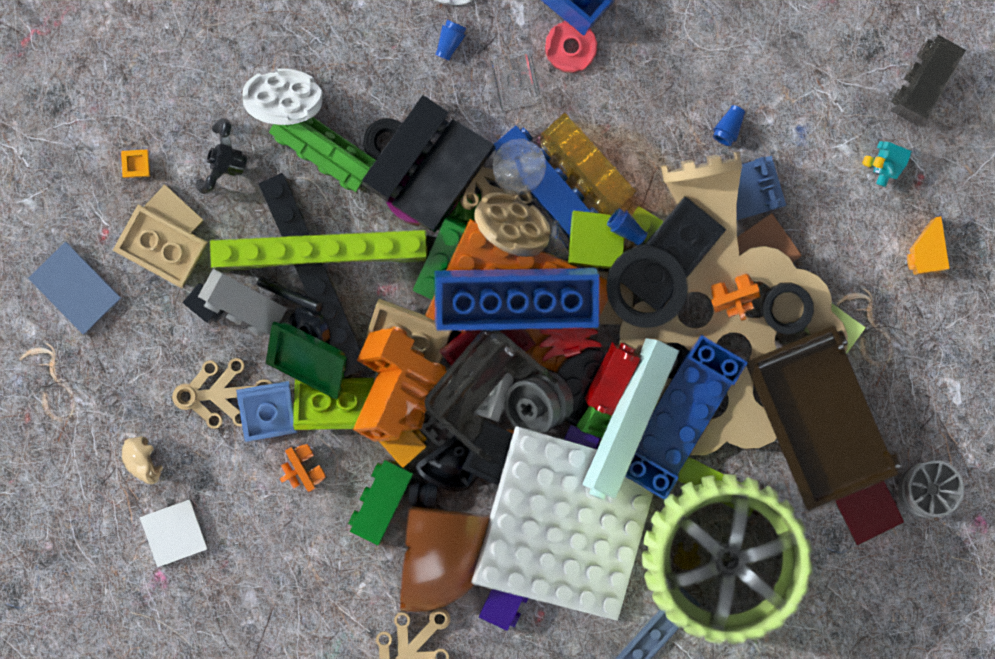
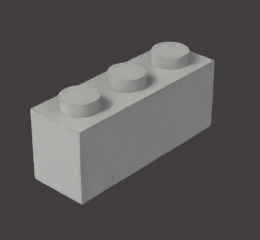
M215 269L210 273L198 296L206 301L204 305L206 308L216 313H219L220 309L227 312L228 314L225 318L238 325L242 321L248 323L247 329L259 336H262L263 332L270 335L272 323L274 321L280 323L287 310L284 306Z

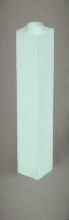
M646 338L639 353L640 361L612 415L582 484L591 489L589 494L603 500L605 496L616 498L679 353L678 350L658 340Z

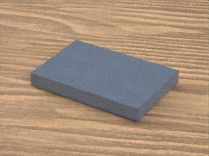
M66 241L28 278L83 335L122 299Z

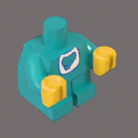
M879 141L877 146L879 149L878 156L876 158L865 156L862 165L867 167L873 166V172L879 174L876 184L886 187L889 179H897L905 169L912 151L891 142Z

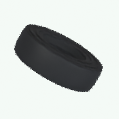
M382 118L373 122L367 128L363 138L366 154L377 160L382 153L377 146L378 136L383 132L395 134L402 123L392 118Z

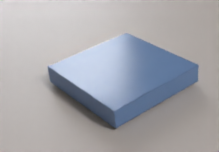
M289 381L236 390L245 442L297 433V430H294L293 427L294 410Z

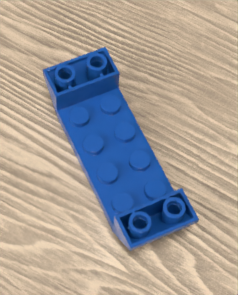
M701 335L683 359L655 406L625 477L665 500L679 478L678 473L732 384L735 385L748 362Z

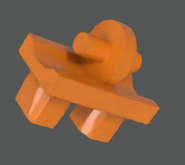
M748 273L735 278L738 290L732 293H728L725 282L711 286L713 296L711 301L715 313L726 310L728 317L739 314L741 321L746 320L744 312L754 309L752 302L749 301L761 297L758 285L753 283Z
M309 444L296 448L290 447L285 450L295 470L292 471L288 462L281 465L286 474L279 478L281 483L289 480L294 489L300 485L296 478V475H299L306 490L311 492L317 488V484L327 477L320 465L309 471L304 466V461L315 456Z

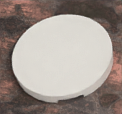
M277 69L275 73L257 74L249 79L243 88V104L247 112L254 118L270 124L289 125L303 122L313 117L322 106L323 93L314 82V78L293 69Z

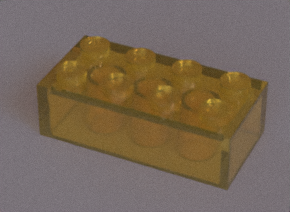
M563 113L541 133L540 147L550 158L553 155L559 161L557 166L567 177L572 175L577 180L575 186L585 197L589 194L595 200L593 206L600 214L612 215L634 197L637 191L566 113Z

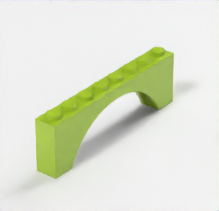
M425 230L210 240L211 267L217 271H239L281 265L331 262H426L428 257L427 234Z

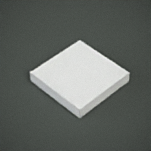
M191 499L140 517L157 567L208 549Z

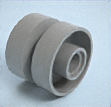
M938 460L916 464L905 471L899 481L898 495L903 507L913 516L924 519L941 517L952 513L958 508L964 495V483L961 475L952 465Z

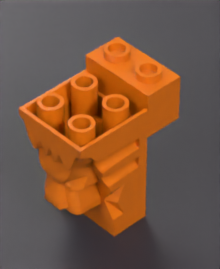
M398 327L369 332L357 359L358 362L376 371L378 375L353 430L374 442L399 439L402 431L422 429L425 412L431 408L435 396L441 395L454 376L445 371L446 367L438 362H430L424 358L425 355L422 352L411 349L415 340L408 337L407 332Z

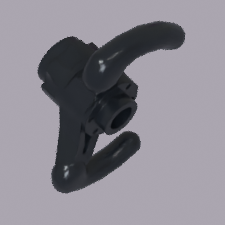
M221 118L212 126V131L220 134V144L216 145L215 148H211L208 152L207 163H210L212 172L206 177L205 181L203 179L196 181L197 190L201 194L210 193L214 189L216 181L222 175H242L245 169L247 156L243 155L242 151L232 148L229 136L232 125L228 119Z

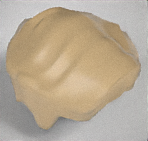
M146 437L129 438L125 440L122 446V462L128 472L133 474L134 477L144 481L146 484H155L158 482L163 466L154 467L150 457L151 452L154 450L153 446L148 445Z

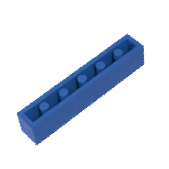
M515 125L494 143L496 147L494 152L515 173L518 180L570 239L573 211L598 212L593 207L590 209L586 207L582 202L585 199L576 187L571 189L565 181L568 178L559 167L554 170L548 163L551 159L541 147L538 150L531 143L533 137L524 127L520 130Z

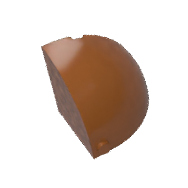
M413 506L410 509L406 536V546L408 549L405 552L403 563L400 611L426 612L436 610L457 601L474 587L475 584L471 582L487 532L490 515Z

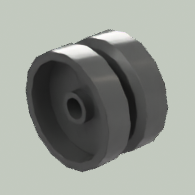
M541 370L509 387L505 395L504 407L513 427L545 434L569 419L573 411L574 400L571 389L563 378L557 373Z

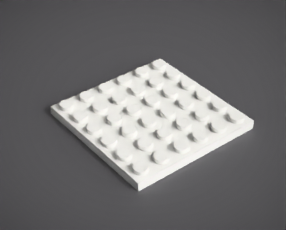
M515 427L485 539L471 583L618 621L653 493L624 477L616 498L605 496L603 500L589 494L591 489L582 484L597 449Z

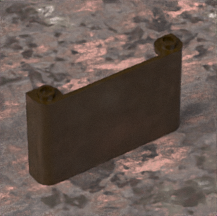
M835 325L747 361L746 365L807 512L898 476L897 470L901 469L896 454L890 455L846 355L844 346L848 345L845 334L843 330L837 331Z

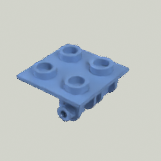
M772 156L760 157L755 159V161L742 164L743 168L741 170L737 196L736 221L786 206Z

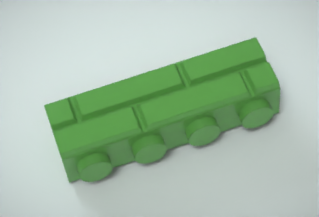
M314 117L296 124H273L269 131L270 134L275 136V140L279 144L288 145L296 151L299 158L311 161L318 166V170L321 173L333 176L339 180L343 188L353 190L354 192H357L363 186L361 184L362 179L376 161Z

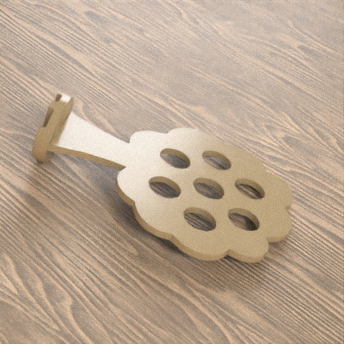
M733 152L735 159L721 160L719 155L706 156L707 163L695 165L691 159L680 161L682 168L670 171L667 170L666 165L661 166L663 181L666 183L677 204L686 196L726 229L719 240L687 277V294L690 292H701L712 300L711 286L721 282H725L728 293H732L738 290L735 278L746 273L749 274L753 282L767 284L770 289L779 283L792 282L805 289L810 294L814 303L813 317L806 326L810 335L835 325L837 331L843 330L848 342V335L843 322L831 311L832 297L829 289L818 275L804 269L795 268L790 258L776 248L767 246L754 247L739 255L736 213L738 188L743 168L740 152ZM791 292L778 295L772 305L774 317L784 324L796 322L804 311L801 298ZM644 300L637 302L632 307L640 312L656 311ZM713 308L711 319L705 325L698 328L684 325L679 320L678 315L669 322L652 328L633 326L623 320L620 326L619 343L624 342L633 346L636 349V354L639 356L646 338L658 340L664 344L679 343L690 351L701 335L717 344L718 340L725 334L740 333L750 342L751 355L749 360L777 349L775 345L777 331L767 324L764 316L750 317L745 315L746 320L741 321L739 314L728 317L726 310L715 313ZM745 366L735 385L732 384L727 392L728 405L726 410L721 415L711 418L690 455H707L717 451L726 442L748 449L761 448L777 439L764 407L753 396L754 383L747 366ZM667 378L658 401L660 400L661 396L663 395L672 378Z

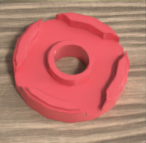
M563 21L550 30L546 38V55L550 63L558 70L576 73L584 70L592 63L597 52V40L591 29L583 36L568 22ZM567 40H575L578 43L579 49L575 53L565 51L563 45Z

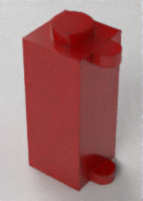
M612 342L584 398L589 406L596 408V410L604 414L613 415L640 361L633 346L621 342L620 345Z

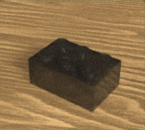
M937 35L932 40L928 38L916 55V57L920 58L919 61L910 66L903 78L907 81L906 84L902 85L900 89L898 88L892 97L891 103L894 106L891 111L917 126L926 121L966 50L940 35Z

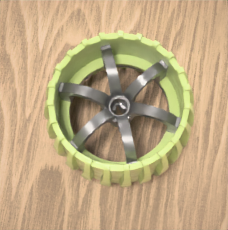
M724 474L722 481H715L714 475L702 477V483L697 485L689 482L681 487V493L676 496L671 494L664 500L666 506L661 512L656 511L651 519V523L654 524L652 530L646 531L644 544L648 546V550L642 553L643 567L649 569L644 575L648 589L654 591L652 597L659 609L666 611V617L676 626H683L684 631L694 637L701 638L704 636L705 640L714 643H723L727 640L728 643L732 644L744 643L745 639L748 638L760 639L766 636V632L780 628L784 624L783 621L790 614H794L799 608L797 604L802 595L807 593L808 574L812 573L813 565L809 561V553L812 551L811 542L809 539H805L803 535L806 527L800 517L794 519V507L786 499L783 502H777L778 492L769 486L760 491L759 481L746 477L742 484L736 481L737 475ZM732 502L735 505L730 537H724L721 544L716 542L687 517L709 504ZM748 506L757 510L771 523L776 531L777 540L755 548H741ZM681 526L709 550L711 556L708 564L686 573L674 575L671 572L670 551L674 536ZM727 552L731 556V560H726L725 564H723L720 558ZM781 552L779 578L772 590L746 567V563ZM718 574L721 580V589L716 613L706 611L691 603L681 593L679 587L690 585ZM739 576L760 593L764 599L749 609L729 614L735 577Z

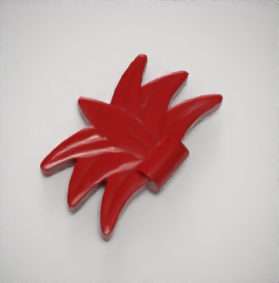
M543 328L539 330L541 334L549 335L539 344V347L553 346L542 357L543 361L557 355H564L565 358L581 354L580 351L585 348L602 346L600 342L587 338L598 333V330L594 328Z

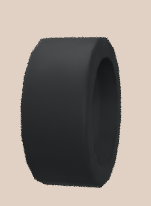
M792 282L779 283L765 294L762 302V314L767 324L775 331L783 334H795L804 330L811 322L814 314V303L810 294L800 285ZM791 292L801 298L804 311L796 322L784 324L774 317L772 304L778 295Z

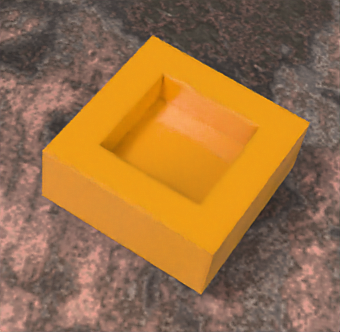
M148 149L121 151L123 178L150 177Z

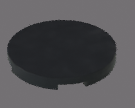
M601 350L580 351L581 354L566 358L555 372L565 380L571 389L574 400L573 411L566 421L577 426L589 408L584 398L607 352Z

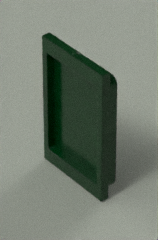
M274 321L271 325L265 364L337 400L340 397L347 361L343 351L288 323L283 322L280 324Z

